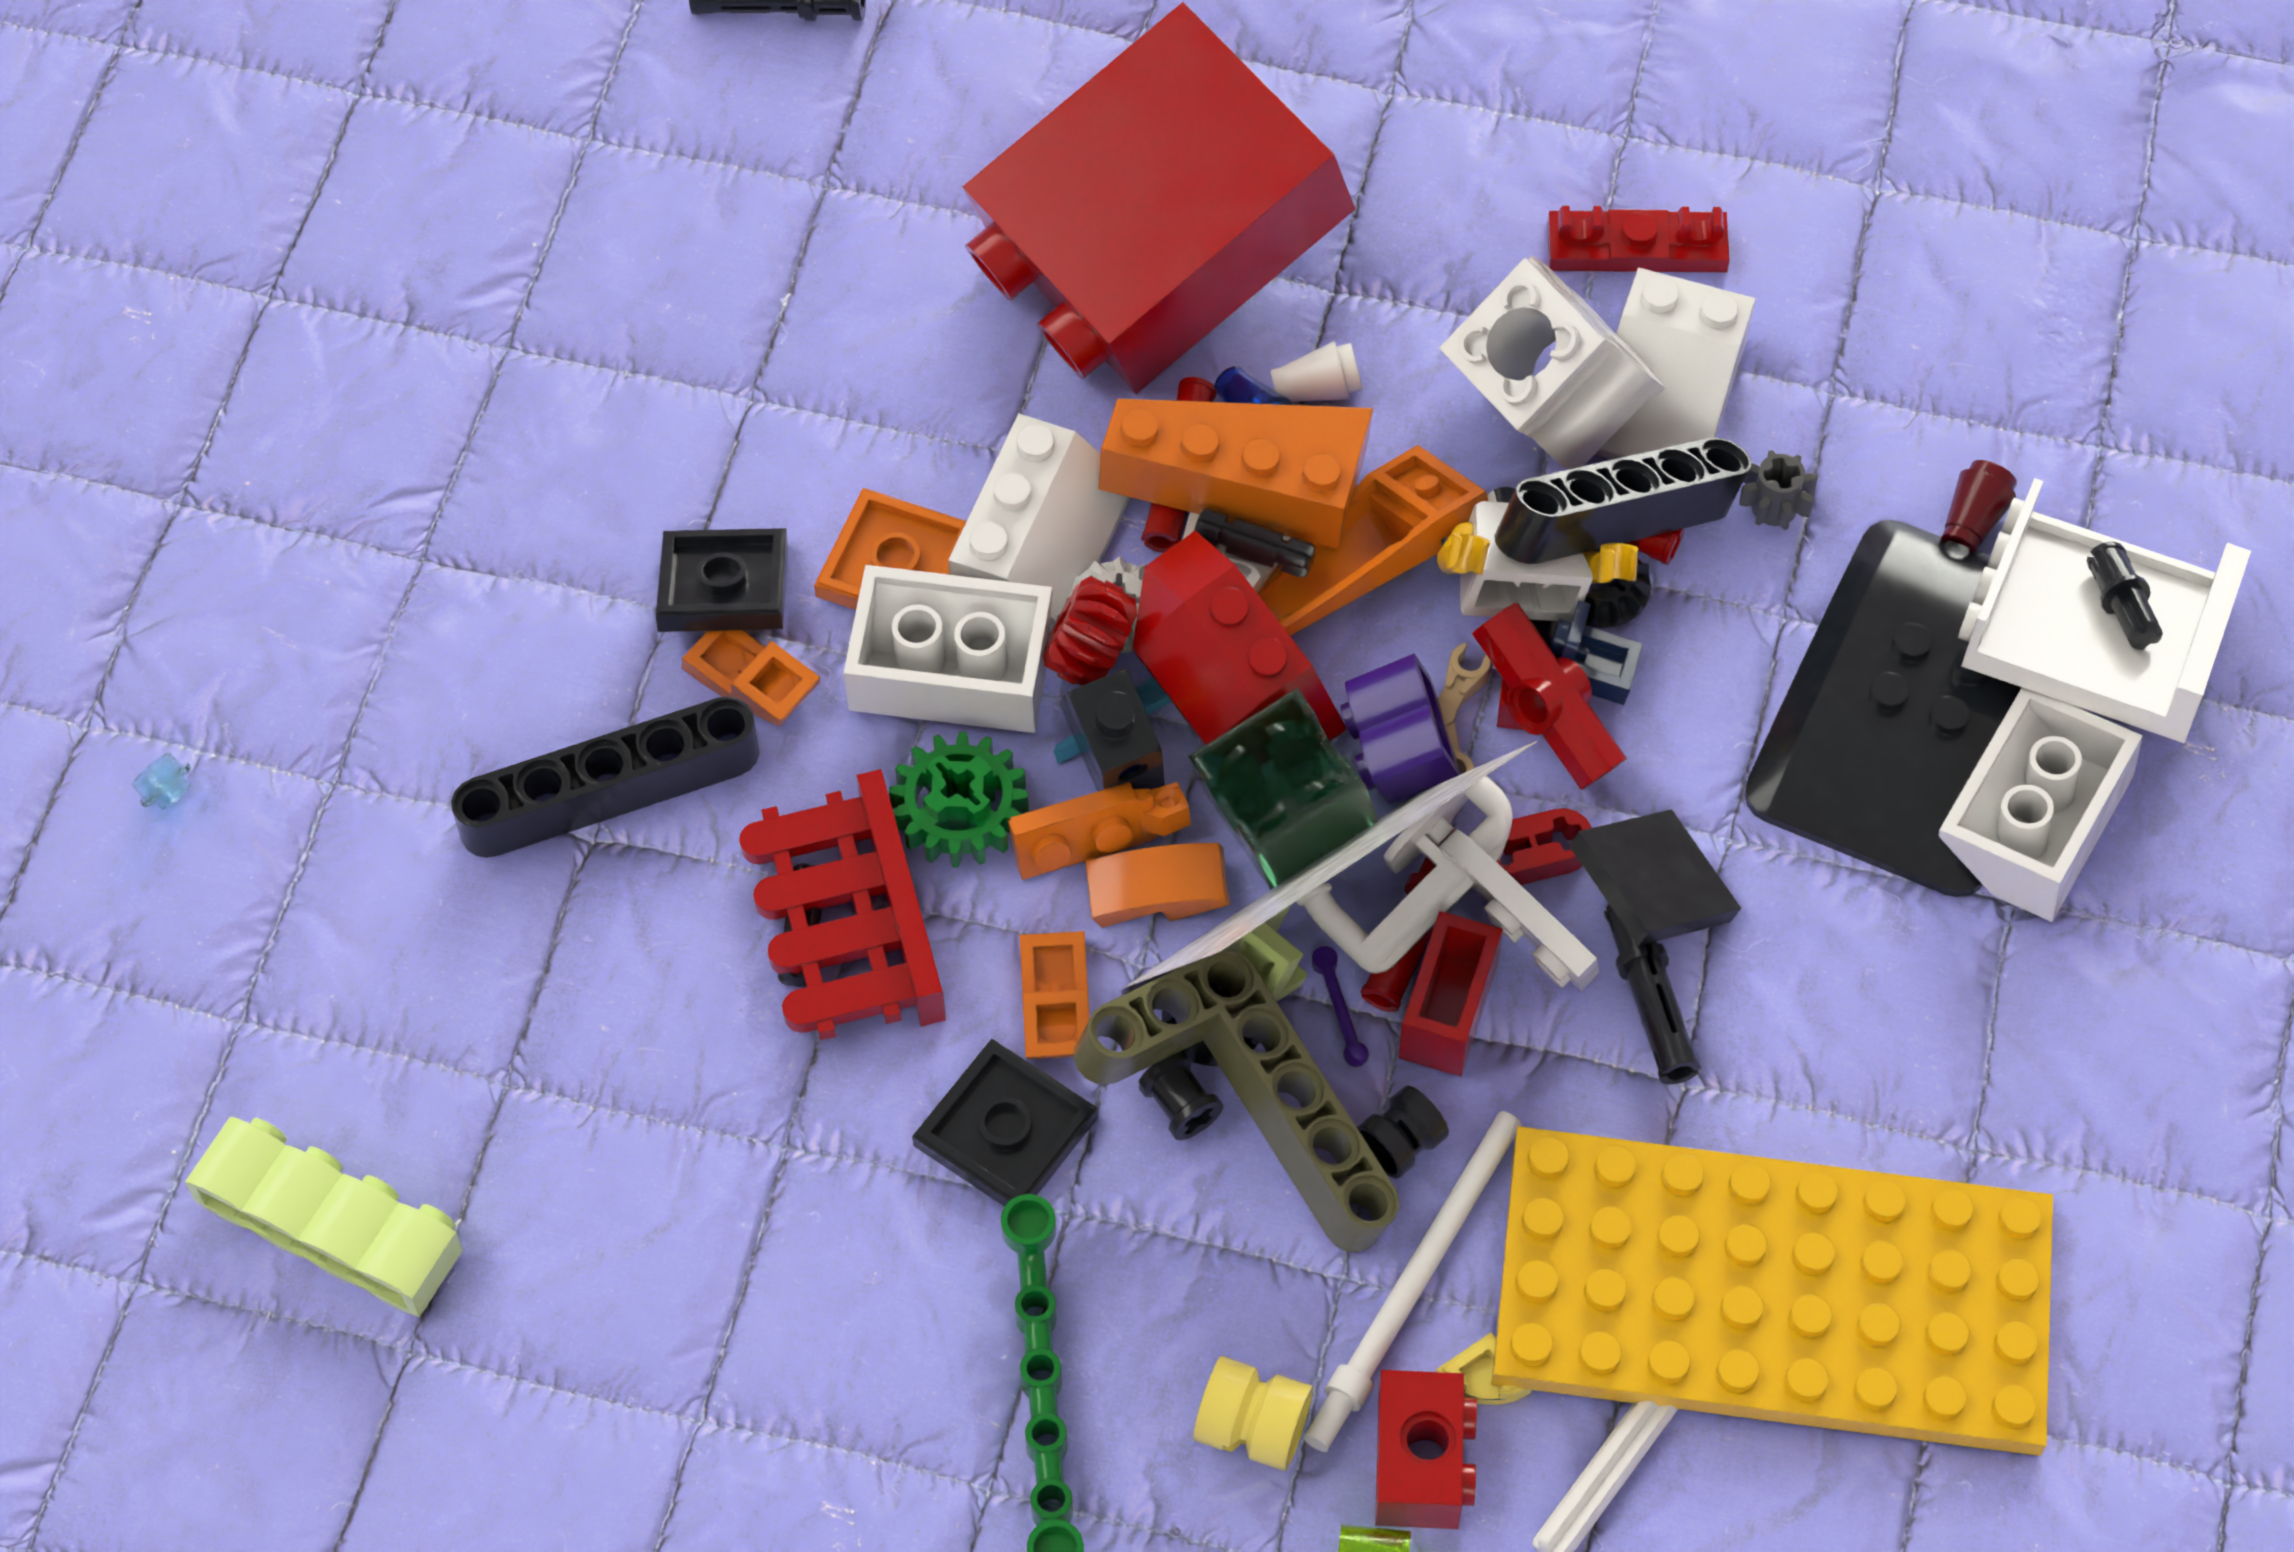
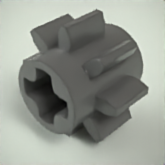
M1773 450L1768 451L1767 458L1762 461L1760 466L1752 463L1743 481L1745 485L1741 489L1739 504L1746 507L1752 506V511L1756 516L1755 524L1761 525L1765 523L1771 526H1781L1784 530H1787L1789 523L1795 518L1796 514L1809 518L1814 503V498L1811 495L1815 493L1818 476L1812 473L1805 474V469L1801 464L1802 456L1796 455L1793 457L1787 454H1776Z

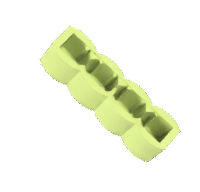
M229 1117L185 1181L194 1201L217 1216L240 1227L250 1229L273 1245L296 1256L306 1258L331 1275L352 1285L364 1288L387 1304L413 1316L420 1317L463 1252L458 1235L454 1231L456 1227L455 1222L444 1212L431 1205L422 1204L419 1209L397 1202L399 1198L398 1193L387 1183L374 1176L365 1175L361 1181L352 1176L342 1174L343 1167L339 1161L317 1147L310 1146L304 1152L295 1147L285 1145L287 1141L286 1136L275 1126L262 1119L253 1118L248 1123L238 1118Z

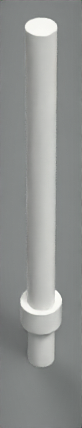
M1500 1111L1348 1364L1338 1365L1324 1388L1328 1397L1303 1437L1306 1443L1314 1449L1327 1452L1350 1412L1359 1411L1374 1387L1370 1380L1514 1140L1517 1126H1522L1520 1120L1514 1115L1505 1111Z

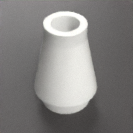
M1335 341L1282 367L1270 370L1279 405L1300 401L1349 399L1348 393L1363 390L1351 343L1336 346Z

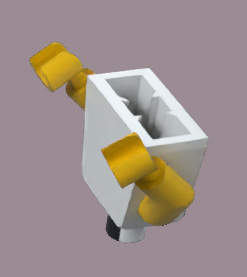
M1500 487L1487 495L1489 501H1481L1474 505L1469 521L1455 526L1437 555L1438 566L1444 573L1450 575L1460 574V609L1462 615L1494 617L1500 611L1516 602L1519 603L1531 620L1558 621L1561 618L1571 621L1578 600L1584 602L1591 583H1610L1614 578L1636 581L1638 548L1624 543H1607L1600 546V552L1592 550L1539 564L1517 562L1501 552L1495 543L1494 535L1515 491V488Z

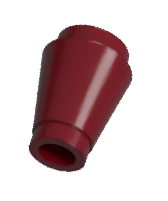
M1975 460L1971 463L1969 469L1962 470L1959 473L1941 539L1944 541L1951 540L1969 547V551L1975 553L1978 546L1982 544L2010 508L2013 498H2016L2014 489L2017 485V480L2014 475L2006 468L1987 460Z

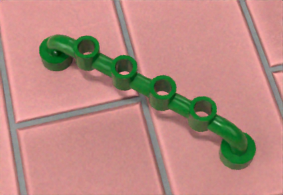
M1023 1194L1011 1199L1005 1205L1001 1214V1229L1006 1245L1018 1255L1020 1292L1015 1299V1314L1017 1326L1024 1334L1026 1353L1020 1363L1022 1390L1029 1398L1031 1419L1025 1429L1027 1454L1035 1464L1036 1485L1031 1492L1030 1502L1032 1518L1036 1527L1029 1535L1027 1552H1084L1082 1536L1077 1528L1070 1524L1073 1517L1072 1493L1070 1488L1064 1483L1062 1460L1068 1449L1067 1430L1062 1419L1058 1417L1057 1395L1062 1387L1060 1360L1053 1352L1051 1336L1057 1321L1056 1302L1053 1293L1047 1288L1044 1253L1052 1244L1056 1235L1055 1212L1046 1199L1034 1194ZM1035 1306L1046 1310L1040 1316H1030L1025 1313L1029 1308ZM1037 1370H1046L1052 1374L1045 1380H1035L1030 1377ZM1044 1434H1051L1057 1438L1055 1443L1047 1446L1040 1445L1035 1440ZM1050 1499L1058 1500L1064 1504L1059 1510L1054 1512L1045 1511L1040 1507L1042 1503Z

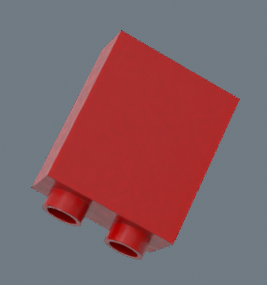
M1184 2L1179 4L962 186L985 226V229L965 245V248L985 276L1010 301L1033 283L1055 307L1037 323V326L1065 363L1080 378L1085 379L1106 361L1135 394L1146 387L1355 210L1334 153Z

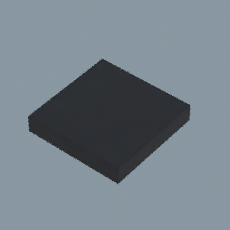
M787 528L663 531L656 607L658 632L783 629L788 555Z
M1672 809L1581 830L1569 844L1638 946L1729 923L1742 909Z
M991 1038L913 1134V1146L1005 1207L1011 1199L1019 1195H1038L1098 1119V1108Z

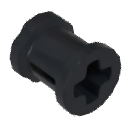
M1180 1051L1150 1066L1143 1073L1138 1083L1140 1084L1139 1090L1144 1097H1153L1171 1121L1168 1129L1176 1140L1182 1141L1197 1135L1209 1127L1221 1114L1224 1105L1217 1095H1208L1190 1071V1058L1185 1052Z

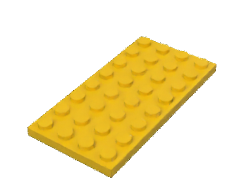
M1517 1126L1514 1138L1491 1385L1517 1386V1388L1636 1404L1640 1401H1653L1658 1406L1672 1405L1676 1409L2041 1456L2047 1446L2053 1194Z

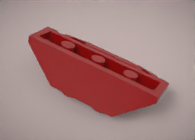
M1193 531L1145 566L1132 651L1208 750L1250 759L1277 762L1280 765L1296 768L1347 730L1314 667L1237 566L1197 531Z

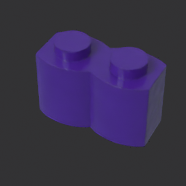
M1415 653L1345 682L1349 702L1340 705V709L1354 740L1360 738L1363 753L1355 755V763L1368 791L1377 788L1387 803L1392 804L1459 775L1456 757L1444 726V719L1430 675Z

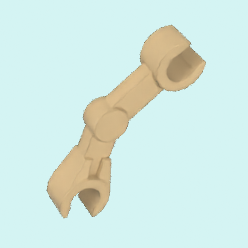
M1466 643L1457 646L1452 651L1445 687L1438 698L1444 726L1452 744L1461 774L1474 769V765L1465 753L1460 752L1455 727L1456 715L1462 704L1488 681L1491 661L1485 655L1480 668L1473 671L1463 669L1460 665L1466 657Z

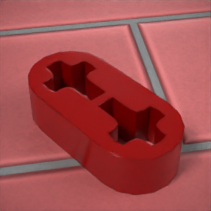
M1568 808L1552 809L1515 818L1512 820L1511 831L1503 851L1505 855H1512L1511 864L1501 865L1500 860L1497 863L1520 885L1572 873L1583 865L1572 849L1563 850L1559 842H1552L1553 833L1562 832L1566 840H1573L1579 831L1592 827L1586 817L1578 811Z

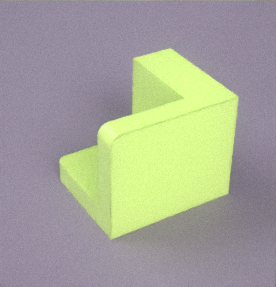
M1289 906L1226 947V950H1234L1244 955L1253 964L1276 1002L1301 987L1307 977L1306 971L1298 966L1303 953L1277 933L1290 908Z

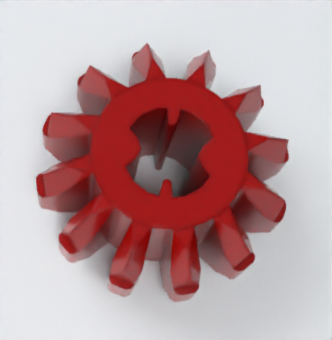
M1093 576L1082 580L1080 584L1075 586L1071 596L1067 598L1062 611L1057 616L1054 627L1049 633V639L1043 654L1044 666L1057 672L1059 678L1073 685L1075 683L1085 685L1107 676L1110 668L1114 667L1117 657L1124 649V644L1132 632V625L1137 617L1136 599L1125 594L1123 588L1107 580L1102 582Z

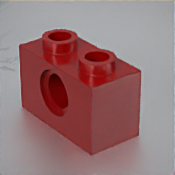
M1381 1370L1378 1393L1375 1526L1458 1529L1462 1506L1475 1505L1476 1464L1463 1463V1439L1475 1440L1477 1398H1464V1373ZM1419 1440H1430L1437 1443L1443 1449L1444 1454L1436 1459L1425 1460L1415 1456L1410 1451L1409 1446Z

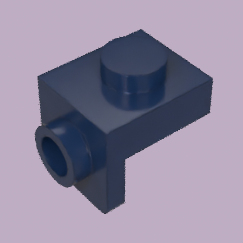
M1578 600L1571 621L1559 618L1549 648L1556 657L1569 658L1585 671L1591 684L1593 696L1624 705L1632 686L1643 644L1586 626L1585 623L1591 604Z

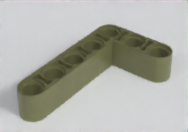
M1223 949L1219 953L1192 962L1102 1005L1093 1012L1074 1047V1062L1077 1070L1086 1079L1103 1085L1117 1083L1203 1040L1322 1230L1336 1247L1347 1252L1356 1253L1368 1250L1378 1241L1395 1219L1399 1210V1196L1394 1185L1255 967L1244 955L1234 950ZM1209 983H1216L1225 987L1231 997L1218 995L1210 988ZM1154 1010H1164L1170 1013L1175 1018L1177 1024H1167L1161 1021L1155 1015ZM1098 1037H1109L1115 1040L1121 1046L1122 1051L1116 1052L1105 1048L1099 1042ZM1243 1037L1259 1041L1264 1046L1266 1053L1251 1049L1245 1043ZM1278 1092L1294 1096L1300 1103L1301 1108H1293L1285 1104ZM1314 1147L1323 1148L1330 1152L1337 1164H1328L1322 1161L1316 1155ZM1349 1203L1364 1207L1370 1213L1373 1221H1365L1357 1217L1352 1212Z

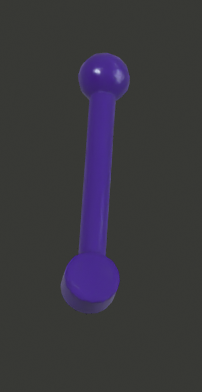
M1321 946L1312 954V968L1324 977L1346 1043L1343 1058L1348 1065L1361 1067L1367 1062L1369 1051L1365 1044L1358 1041L1335 973L1338 956L1331 947Z

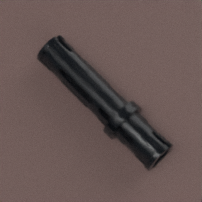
M1608 904L1606 907L1607 911H1604V916L1609 923L1619 953L1616 959V967L1620 977L1629 982L1642 1026L1658 1068L1659 1079L1665 1084H1678L1690 1080L1699 1073L1698 1069H1701V1065L1695 1056L1681 1010L1666 971V967L1669 965L1666 948L1663 944L1657 942L1638 946L1612 907Z

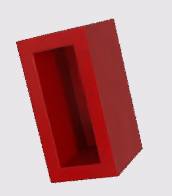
M1439 911L1402 1022L1399 1059L1462 1077L1498 966L1502 928Z

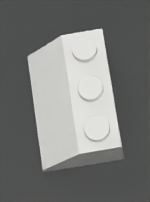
M1018 413L948 559L949 575L1052 587L1053 595L1049 628L1051 632L1057 616L1062 611L1067 598L1070 597L1075 577L1080 576L1089 569L1094 561L1101 564L1131 497L1098 489L1101 454L1076 431Z
M865 565L843 672L848 710L1035 733L1046 673L1043 654L1049 639L1052 587Z
M2021 688L1939 829V837L1993 896L2053 922L2134 777L2143 735L2071 704Z

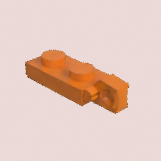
M1130 782L1010 817L1008 824L1016 867L1021 879L1024 880L1141 845L1144 842H1150L1157 838L1158 835L1164 837L1190 826L1191 818L1189 805L1178 782L1151 790L1148 788L1133 789Z

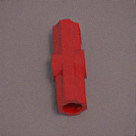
M1515 602L1503 609L1472 633L1510 688L1507 695V704L1514 721L1529 734H1542L1581 790L1587 788L1627 760L1624 753L1589 705L1592 689L1585 671L1569 658H1556L1519 603Z

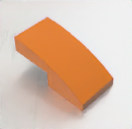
M743 630L707 631L682 657V669L722 697L728 696L742 700L750 707L753 715L778 726H781L820 683V676L773 641H770L764 647Z
M1219 843L1156 846L1125 851L1085 861L1091 918L1101 928L1157 912H1162L1170 921L1230 905L1224 849Z
M1085 932L1019 935L1026 1060L1074 1057V1047L1090 1019Z

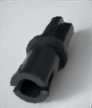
M2107 541L2097 545L2090 551L2094 557L2087 556L2086 562L2101 589L2100 601L2102 608L2107 614L2116 615L2131 647L2144 650L2149 644L2158 643L2162 638L2163 631L2148 602L2151 595L2148 582L2135 573L2127 551L2121 543Z

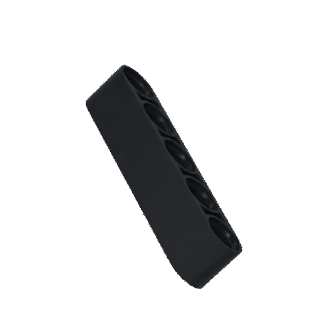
M1716 437L1525 479L1519 482L1494 535L1495 543L1501 552L1517 562L1539 564L1600 549L1601 545L1607 543H1625L1717 521L1726 517L1752 466L1751 458L1739 445Z
M728 696L715 698L471 778L455 790L451 800L452 812L461 841L465 848L475 856L495 857L741 776L753 768L760 754L753 712L745 702L738 698ZM724 734H739V736L733 740H717L720 736ZM667 753L679 754L678 757L672 760H656ZM606 773L618 774L617 777L608 781L596 780L599 776ZM545 793L557 794L548 801H535L538 796ZM484 813L496 814L493 818L487 821H473L476 817Z

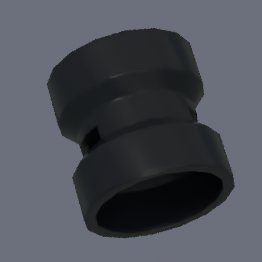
M1409 1085L1404 1086L1389 1099V1108L1381 1115L1372 1114L1357 1126V1129L1385 1173L1395 1179L1403 1176L1415 1165V1156L1423 1149H1434L1449 1136L1447 1123L1440 1111L1422 1092Z

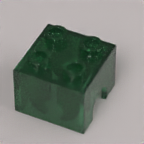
M1295 688L1188 756L1204 793L1270 890L1379 821L1365 783L1346 757L1341 758L1322 729L1316 713L1298 688Z

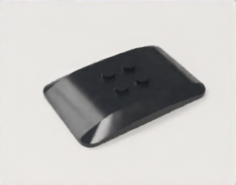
M1879 521L1867 529L1826 609L1748 777L1744 796L1748 808L1756 817L1764 822L1945 895L1962 897L1969 896L1980 890L1983 886L1982 883L1941 840L1939 829L2022 688L1961 667L1969 642L1959 639L1958 635L1970 602H1973L1984 568L1988 565L1990 555L1977 550L1973 553L1969 551V547L1951 540L1944 541L1938 535L1900 521Z

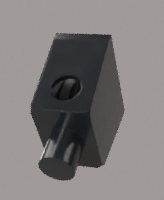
M1127 669L1117 671L1066 692L1060 701V706L1097 791L1130 782L1133 789L1148 788L1151 790L1165 786L1162 750ZM1137 764L1141 765V768L1137 771L1119 776L1127 768Z

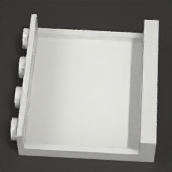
M2034 478L2025 501L2013 498L2002 531L1999 532L1988 565L1987 567L1985 566L1973 602H1970L1958 635L1959 639L1969 642L1961 667L2185 743L2203 697L2251 551L2227 543L2216 573L2034 512L2043 484L2042 480ZM2107 541L2121 543L2127 551L2135 573L2143 577L2150 586L2151 595L2148 602L2159 622L2163 635L2158 643L2149 644L2144 650L2131 647L2116 615L2107 614L2101 606V589L2086 562L2087 556L2094 557L2090 551L2101 543Z

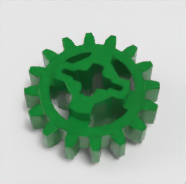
M959 732L956 745L948 746L940 734L933 736L934 750L929 753L914 746L911 749L913 767L898 764L895 768L898 785L889 787L890 802L892 808H895L893 813L898 830H905L906 847L911 850L924 843L926 861L930 863L939 858L942 852L950 854L952 868H959L963 854L972 853L973 858L979 865L986 863L985 848L989 846L1002 853L1008 850L1006 832L1010 833L1008 820H1010V817L1029 812L1028 791H1025V772L1023 768L1013 769V753L1007 749L997 755H993L992 738L988 736L984 737L977 747L969 745L966 732ZM925 787L928 790V795L923 798L924 807L919 810L917 800L922 788ZM999 789L1002 799L998 809L994 812L991 809V803L995 801L994 792Z

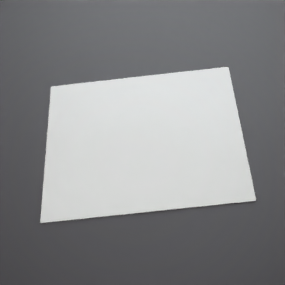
M1537 741L1414 795L1122 989L1219 953Z

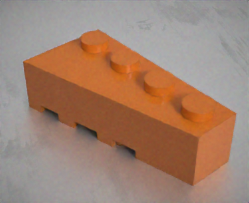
M1117 399L1101 447L1098 489L1196 514H1201L1205 508H1211L1228 514L1227 521L1233 523L1237 517L1282 532L1284 536H1294L1308 542L1338 549L1367 450L1373 408Z

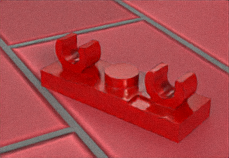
M1563 205L1559 211H1549L1548 254L1549 268L1552 271L1637 272L1639 267L1654 272H1728L1730 259L1727 212H1723L1721 207H1713L1712 212H1690L1689 206H1682L1678 212L1642 209H1608V211H1603L1601 206H1593L1592 211H1570V206Z

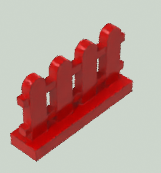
M882 769L856 775L859 797L843 800L841 791L825 794L827 805L779 816L777 806L762 809L763 820L748 824L741 831L739 837L741 852L747 861L758 865L774 862L777 875L764 878L754 889L753 896L757 912L762 917L770 920L786 918L788 915L792 931L778 934L770 941L768 945L770 965L780 975L788 972L798 974L803 971L806 983L805 988L794 990L785 997L782 1004L785 1023L791 1030L799 1033L818 1030L820 1041L836 1037L835 1025L883 1014L886 1024L902 1021L900 1009L912 1006L916 1007L921 1027L946 1021L943 990ZM870 839L873 852L858 855L855 842ZM839 847L841 860L796 871L793 870L791 857ZM885 894L888 907L873 911L870 897ZM853 901L857 915L808 927L805 912L812 907L823 909ZM900 949L903 964L888 967L885 953ZM868 957L872 971L823 983L819 969Z

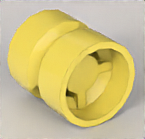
M1220 1356L1210 1375L1200 1404L1193 1441L1230 1452L1242 1443L1246 1445L1250 1460L1287 1471L1294 1458L1307 1421L1314 1386L1280 1374H1276L1265 1383L1260 1381L1256 1367Z

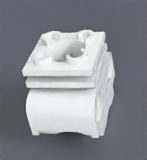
M1530 256L1528 259L1524 258L1439 347L1517 431L1523 432L1529 438L1532 437L1553 459L1567 469L1586 466V463L1653 394L1658 396L1666 388L1655 377L1650 367L1612 331L1575 291L1570 289L1548 266L1533 256ZM1556 341L1555 350H1551L1550 353L1552 359L1544 370L1533 377L1536 360L1547 346Z

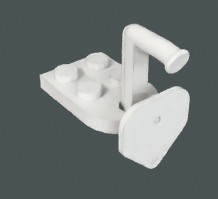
M1487 775L1406 828L1387 849L1384 859L1388 867L1395 874L1405 869L1421 853L1436 867L1370 934L1336 902L1330 893L1332 890L1330 883H1323L1296 901L1297 905L1305 907L1314 922L1354 962L1365 971L1378 974L1393 968L1435 925L1439 911L1447 913L1473 887L1488 902L1484 907L1488 912V919L1496 927L1502 928V933L1513 943H1516L1524 936L1536 948L1532 953L1535 957V964L1560 988H1563L1571 981L1582 992L1600 973L1597 957L1497 863L1503 854L1511 831L1513 813L1507 796ZM1468 799L1487 816L1469 836L1458 829L1455 830L1450 824Z

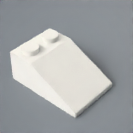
M1638 267L1616 335L1650 367L1655 377L1666 388L1658 396L1653 394L1595 455L1613 460L1701 439L1716 438L1747 343L1756 298Z

